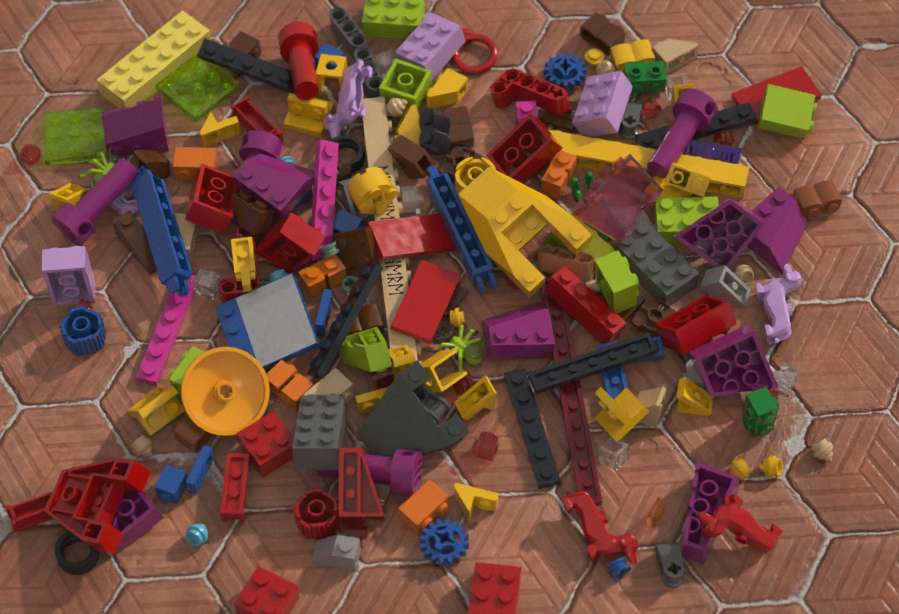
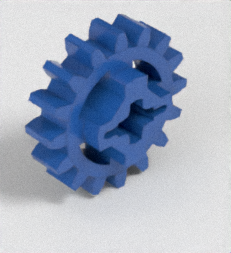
M566 52L563 53V56L556 53V58L550 56L549 62H545V81L566 89V91L567 88L573 91L575 85L581 87V82H585L587 68H585V62H581V57L575 59L573 53L570 56H567Z
M446 518L445 523L437 519L436 525L430 522L429 530L423 529L424 536H420V550L424 552L425 559L431 557L432 565L438 561L440 567H443L446 562L451 567L452 561L455 560L457 563H460V556L466 557L465 549H469V535L465 533L464 526L458 528V521L450 524L449 518ZM455 535L458 537L460 544L458 543V540L455 539ZM429 542H432L434 550L430 547Z

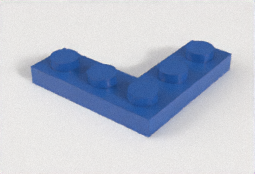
M661 336L652 337L658 349L656 355L632 363L664 359L665 353ZM618 342L598 344V345H597V349H600V348H603V347H606V346H609V345H612V344H615V343H618ZM624 366L602 372L605 391L613 399L626 387L628 388Z

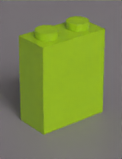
M768 84L763 95L757 128L805 139L808 132H812L814 121L811 120V117L815 115L817 103H814L815 95Z

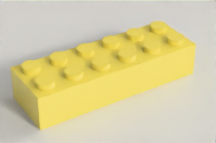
M182 10L97 79L100 95L117 108L137 106V102L147 100L197 59V54L204 38L211 40L210 30Z

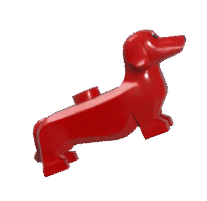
M586 491L567 492V497L562 498V504L567 514L572 513V509H575L576 513L580 516L584 537L590 544L586 547V552L591 562L596 560L597 555L609 558L623 553L629 563L637 564L635 551L638 549V540L631 534L612 535L605 525L608 523V519L604 511H598L593 499Z
M736 494L730 495L729 498L727 496L722 497L723 505L716 507L712 516L705 512L697 513L696 515L702 523L701 531L704 536L716 538L727 528L735 535V540L738 543L747 544L751 548L762 552L770 551L777 544L776 540L783 532L775 524H771L770 530L760 526L749 511L740 508L743 500Z

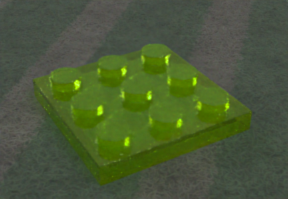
M197 54L156 84V90L195 122L199 121L240 89L239 82L219 66L197 58Z
M104 107L44 112L45 164L86 162L92 159L102 160L101 157L97 156V153L100 152L104 153L106 159L102 113L105 112Z

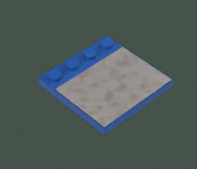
M293 273L216 306L228 346L241 349L252 355L265 371L273 368L281 360L286 362L320 347L299 285Z

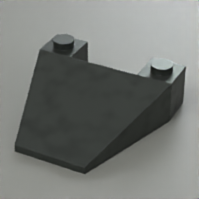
M418 360L397 375L357 431L373 455L394 457L397 449L420 451L422 456L451 447L470 432L457 414L438 426L418 399L414 391L430 379V376Z

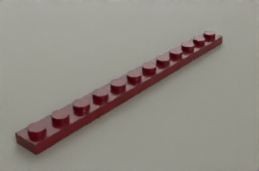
M548 277L545 278V285L540 289L543 304L549 308L555 340L552 356L554 364L576 356L567 311L544 291L551 278ZM579 380L558 387L576 490L577 492L586 491L593 499L595 505L600 506L602 505V496Z

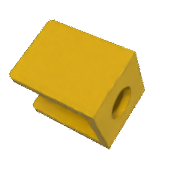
M321 54L316 71L319 88L318 95L322 96L326 77L339 78L341 91L343 73L348 68L346 57ZM328 63H335L337 65L333 70H328L325 66Z
M456 349L439 351L421 363L432 380V384L427 382L422 385L433 393L442 392L468 374L467 371L452 372L439 380L434 370V367L457 352Z

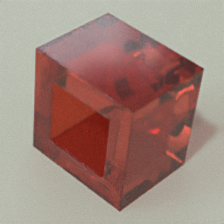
M344 517L343 536L359 538L361 548L363 539H367V526H363L362 517Z

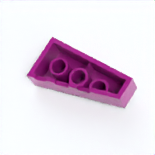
M696 462L683 539V557L702 564L705 563L716 538H709L703 535L701 531L702 523L696 515L697 513L705 512L712 516L715 508L723 505L722 497L727 496L729 498L732 494L737 495L739 477Z

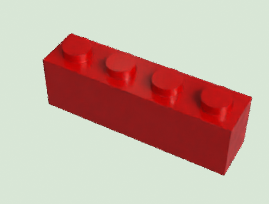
M564 266L551 276L544 291L601 344L612 343L620 336L627 323L572 271Z

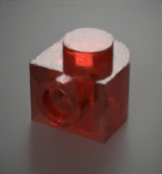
M487 431L481 432L479 440L475 439L472 447L475 457L493 462L499 448L498 436Z

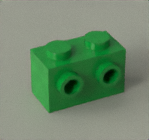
M664 61L624 63L623 74L633 86L630 94L637 95L666 91L667 78Z
M766 387L748 393L745 397L742 411L743 425L747 431L750 430L753 437L758 435L765 436L774 429L779 404L776 398L770 395Z

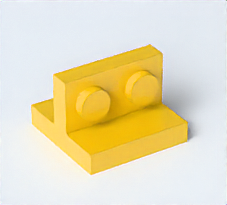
M289 93L287 98L289 112L283 123L284 129L322 138L325 131L324 118L328 114L332 115L335 108L334 102L319 98L305 101L297 98L295 94Z
M161 385L130 407L127 412L131 418H136L147 435L151 436L185 410L175 396L178 393L175 387Z
M602 387L595 392L600 398L598 403L603 408L595 419L616 442L622 439L650 412L627 387L615 399Z

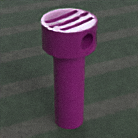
M691 88L681 93L672 108L675 120L647 163V168L653 175L659 178H666L671 164H677L696 131H705L718 112L715 101L709 95Z
M250 130L244 134L239 156L243 161L258 154L280 159L283 143L278 137L266 131ZM234 210L231 222L239 225Z
M121 158L75 206L66 202L51 217L52 222L70 241L78 246H82L96 232L93 222L136 179V176L139 174L138 170L128 160Z
M397 449L394 457L365 454L373 481L390 484L393 494L412 496L420 488L423 472V457L420 451ZM317 470L318 476L339 478V470Z

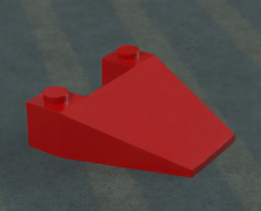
M114 458L62 470L44 511L97 551L115 555L124 533L111 525L125 491L143 492L151 471L136 460Z

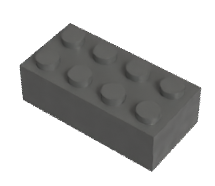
M644 218L611 241L614 250H619L621 256L627 258L631 273H635L639 283L657 299L660 298L672 305L697 288L699 272Z
M301 395L292 447L294 470H339V448L343 447L347 417L345 395Z

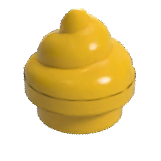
M769 456L759 464V468L766 476L775 478L776 476H781L783 462L781 458Z
M740 457L731 462L729 474L737 476L739 479L749 477L752 469Z

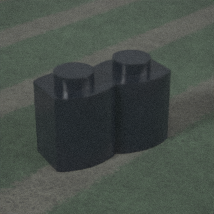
M434 108L421 111L419 117V125L422 130L420 133V146L427 152L437 156L448 153L451 146L448 134L450 129L448 114Z

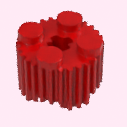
M313 487L312 490L308 489L304 496H300V499H297V503L294 505L297 528H299V532H302L303 537L306 539L315 538L317 540L320 538L321 540L322 537L333 536L338 531L341 521L339 517L338 499L333 497V494L329 495L328 491L325 493V490H321L319 487L317 489Z

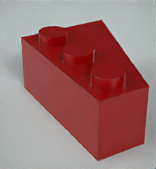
M339 448V517H385L362 448Z

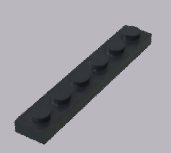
M204 38L197 58L295 94L291 70Z
M750 102L718 111L709 127L705 131H696L692 139L696 140L755 123L757 117ZM671 125L635 135L636 144L645 148L657 149Z
M366 264L360 270V277L351 287L347 301L340 307V314L331 324L328 336L321 342L317 356L310 362V369L307 374L311 377H325L383 270V267L379 264Z
M648 332L529 372L528 378L537 395L656 355L658 349Z
M526 369L504 373L505 382L538 489L559 485L560 477Z

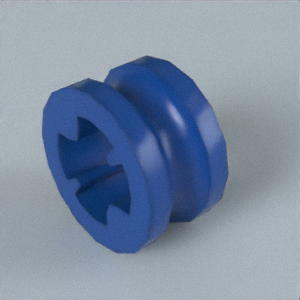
M619 558L608 566V570L613 572L612 577L614 579H619L630 572L631 567L629 564H626V558Z

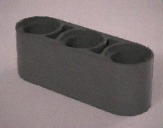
M341 7L333 8L329 12L330 28L350 55L354 57L356 48L360 46L367 47V38L345 9Z
M360 46L354 51L355 63L360 59L364 62L362 67L369 65L373 68L372 78L368 79L366 77L362 83L367 98L380 97L379 87L383 81L370 48Z

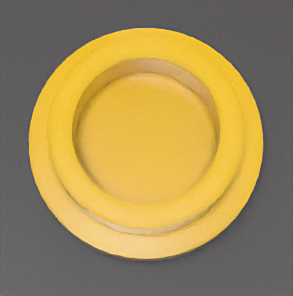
M590 49L585 53V61L590 67H596L599 62L604 61V53L599 49Z
M459 307L450 311L452 327L459 329L461 324L466 323L465 312L461 311Z

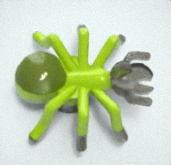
M110 147L107 152L110 162L107 163L104 153L95 151L96 156L101 157L104 166L96 159L85 160V164L91 165L94 163L99 169H90L85 174L79 175V179L88 177L91 173H97L91 181L92 189L123 158V153L117 156L118 150H114L111 154L113 147Z
M447 322L449 327H442L444 333L438 331L439 335H434L435 338L441 341L445 340L451 343H441L439 348L433 351V354L435 355L442 351L443 347H454L452 349L457 350L455 356L458 360V372L462 371V362L477 365L482 361L480 346L485 347L484 342L481 338L468 340L471 335L476 336L479 334L478 330H469L464 339H462L465 325L461 324L459 326V335L455 337L454 325ZM450 357L442 363L443 366L447 365Z

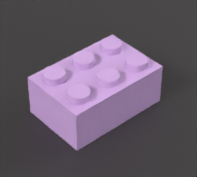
M430 12L396 50L395 54L398 60L432 70L433 79L466 40L461 25Z
M622 71L587 77L572 124L582 136L593 137L618 133L633 87Z
M72 246L42 249V273L53 306L95 302V278L86 247Z

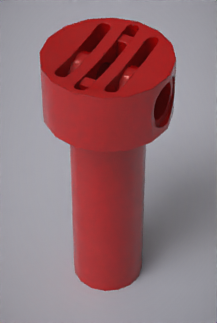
M300 21L291 22L285 25L279 32L280 55L286 62L290 63L295 95L297 98L307 101L315 98L319 92L313 61L314 56L319 51L317 35L314 28L308 23Z

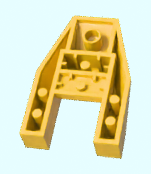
M491 167L483 171L458 194L485 253L529 298L545 285V277L524 257L520 250L544 228L548 227L575 256L591 243L592 234L577 219L549 197Z

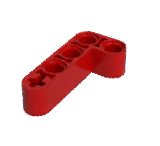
M517 69L506 70L490 86L494 105L498 108L507 107L515 98L523 101H536V106L555 114H564L570 109L566 89Z
M238 226L236 229V239L252 237L256 279L251 280V287L254 290L260 287L258 254L255 252L257 248L256 236ZM235 277L221 280L218 286L223 303L248 293L243 292L242 281H237Z

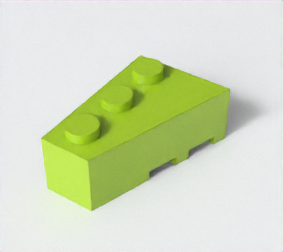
M570 211L569 214L592 234L591 243L581 252L593 256L595 275V260L615 252L614 247L610 243L605 242L594 229L589 228L578 215ZM553 232L544 242L545 244H553L554 246L568 249Z
M378 327L347 335L339 349L342 363L369 372L375 371V373L388 370V367L392 366L386 341Z

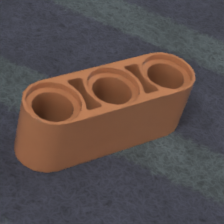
M549 244L537 247L538 270L555 274L566 266L581 281L593 279L594 258L592 255L580 252L575 256L569 249Z

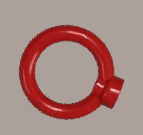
M463 28L462 31L466 42L462 46H468L473 41L482 42L489 48L490 58L483 65L469 66L461 61L458 50L452 57L454 65L459 70L468 74H481L490 70L498 58L496 44L485 35L472 34L469 28Z

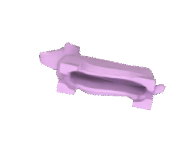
M360 59L343 73L342 87L338 94L337 112L334 115L328 114L324 118V128L330 133L331 140L339 136L341 130H347L346 124L354 122L358 116L366 117L367 108L365 106L361 107L363 104L362 83L366 77L368 79L372 78L373 68L369 65L362 67L364 62Z
M785 264L783 267V278L771 279L764 286L756 283L758 302L764 301V311L772 324V327L765 325L767 346L786 340L792 334L789 316H793L791 303L786 304L785 296L789 292L797 291L801 286L802 279L800 273L792 271L789 264Z

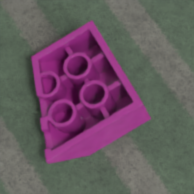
M160 95L155 96L154 100L150 102L139 101L137 106L128 108L123 106L102 113L105 145L109 157L134 155L136 150H155L158 153L169 151L168 128Z
M258 154L245 160L232 177L235 186L242 191L252 193L256 199L266 202L267 206L274 210V214L282 220L314 185L315 171L264 154Z
M778 187L752 210L763 218L764 225L747 247L783 274V267L792 257L793 251L799 243L808 222L796 200Z
M728 199L677 233L674 237L713 266L726 265L730 268L762 228L764 221L762 217L747 206Z
M542 302L503 313L481 322L487 359L550 358L555 340L549 308Z
M749 325L743 326L688 352L696 372L711 397L737 394L738 392L745 391L754 392L764 387L767 389H779L756 331Z
M125 491L111 523L112 526L124 533L117 550L129 547L164 518L143 492Z

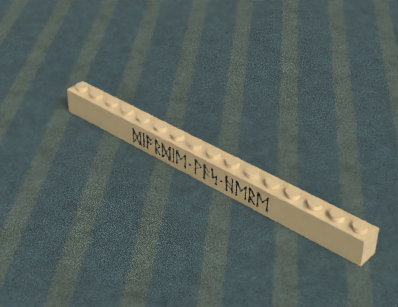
M384 97L363 99L361 107L365 106L367 108L366 117H362L368 168H381L397 191V196L387 206V211L381 215L374 214V221L400 218L399 215L403 214L402 202L397 200V198H401L400 185L396 186L395 181H399L398 169H393V165H397L387 149L394 141L393 136L389 137V132H392V122L387 120V117L390 114L385 105ZM409 257L381 261L379 258L380 266L383 267L381 280L389 347L391 349L407 344L414 353L415 361H417V355H421L420 342L416 343L415 338L390 329L409 288L408 284L412 281L411 271H406V266H410Z

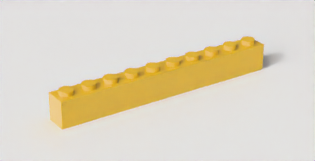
M549 130L563 147L562 151L577 156L578 168L652 181L655 177L648 170L647 163L656 149ZM681 155L677 164L692 165L713 173L706 190L707 192L739 198L744 197L749 172L748 166L726 163L720 160H710L698 156Z

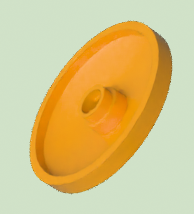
M218 347L203 352L190 363L183 375L180 393L183 408L196 426L211 434L230 436L236 435L239 431L260 420L268 405L270 388L265 370L252 355L238 348Z

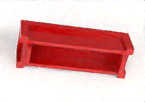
M247 96L236 103V105H231L232 116H236L239 123L247 131H266L278 137L282 143L284 142L283 132L281 130L278 131L249 101Z
M227 453L220 510L222 521H227V519H239L240 522L245 521L244 504L248 468L251 466L250 454Z
M52 492L13 506H5L15 533L54 519L44 511Z

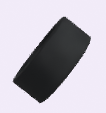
M340 135L331 140V142L339 143L338 150L351 148L357 152V156L350 160L351 173L358 171L363 166L365 151L363 143L358 138L352 135Z
M67 531L58 538L55 544L54 553L59 566L64 572L72 575H81L89 572L96 566L100 552L90 546V553L84 560L79 562L67 561L64 557L65 549L72 543L84 542L71 531Z

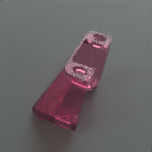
M631 154L625 158L619 157L613 162L612 167L606 166L599 173L601 177L596 178L590 184L592 188H589L582 194L583 200H579L572 207L574 210L572 214L617 243L622 242L631 235L638 225L636 222L633 223V221L644 208L655 202L663 191Z

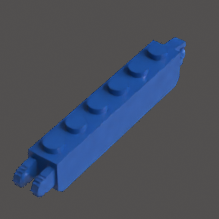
M142 165L140 169H137L139 174L136 176V181L131 185L148 238V244L152 251L154 264L158 271L161 284L167 286L170 293H177L180 297H187L189 293L187 280L191 278L192 268L164 179L153 176L151 170Z
M435 165L428 167L427 192L438 214H441L473 286H477L480 294L486 292L485 282H489L493 290L497 289L498 284L493 274L492 262L485 253L448 174H439Z

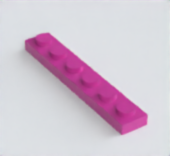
M322 139L316 143L311 226L317 228L321 234L326 236L320 248L332 243L339 148V143ZM318 250L316 255L308 262L317 263L323 260V253Z
M191 275V278L187 280L189 285L187 297H180L177 293L169 294L136 375L137 382L158 386L198 286L199 276Z

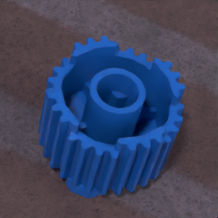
M81 305L79 308L75 306V309L71 308V311L67 313L68 316H64L65 319H62V323L59 325L68 350H71L75 356H81L83 353L87 355V353L91 354V352L95 353V350L103 349L107 334L101 314L96 313L95 310L92 311V309L87 310V308Z

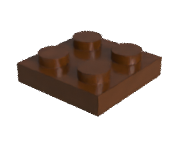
M370 226L334 234L337 249L340 250L338 252L340 261L346 268V274L360 272L366 264L377 263L380 265Z

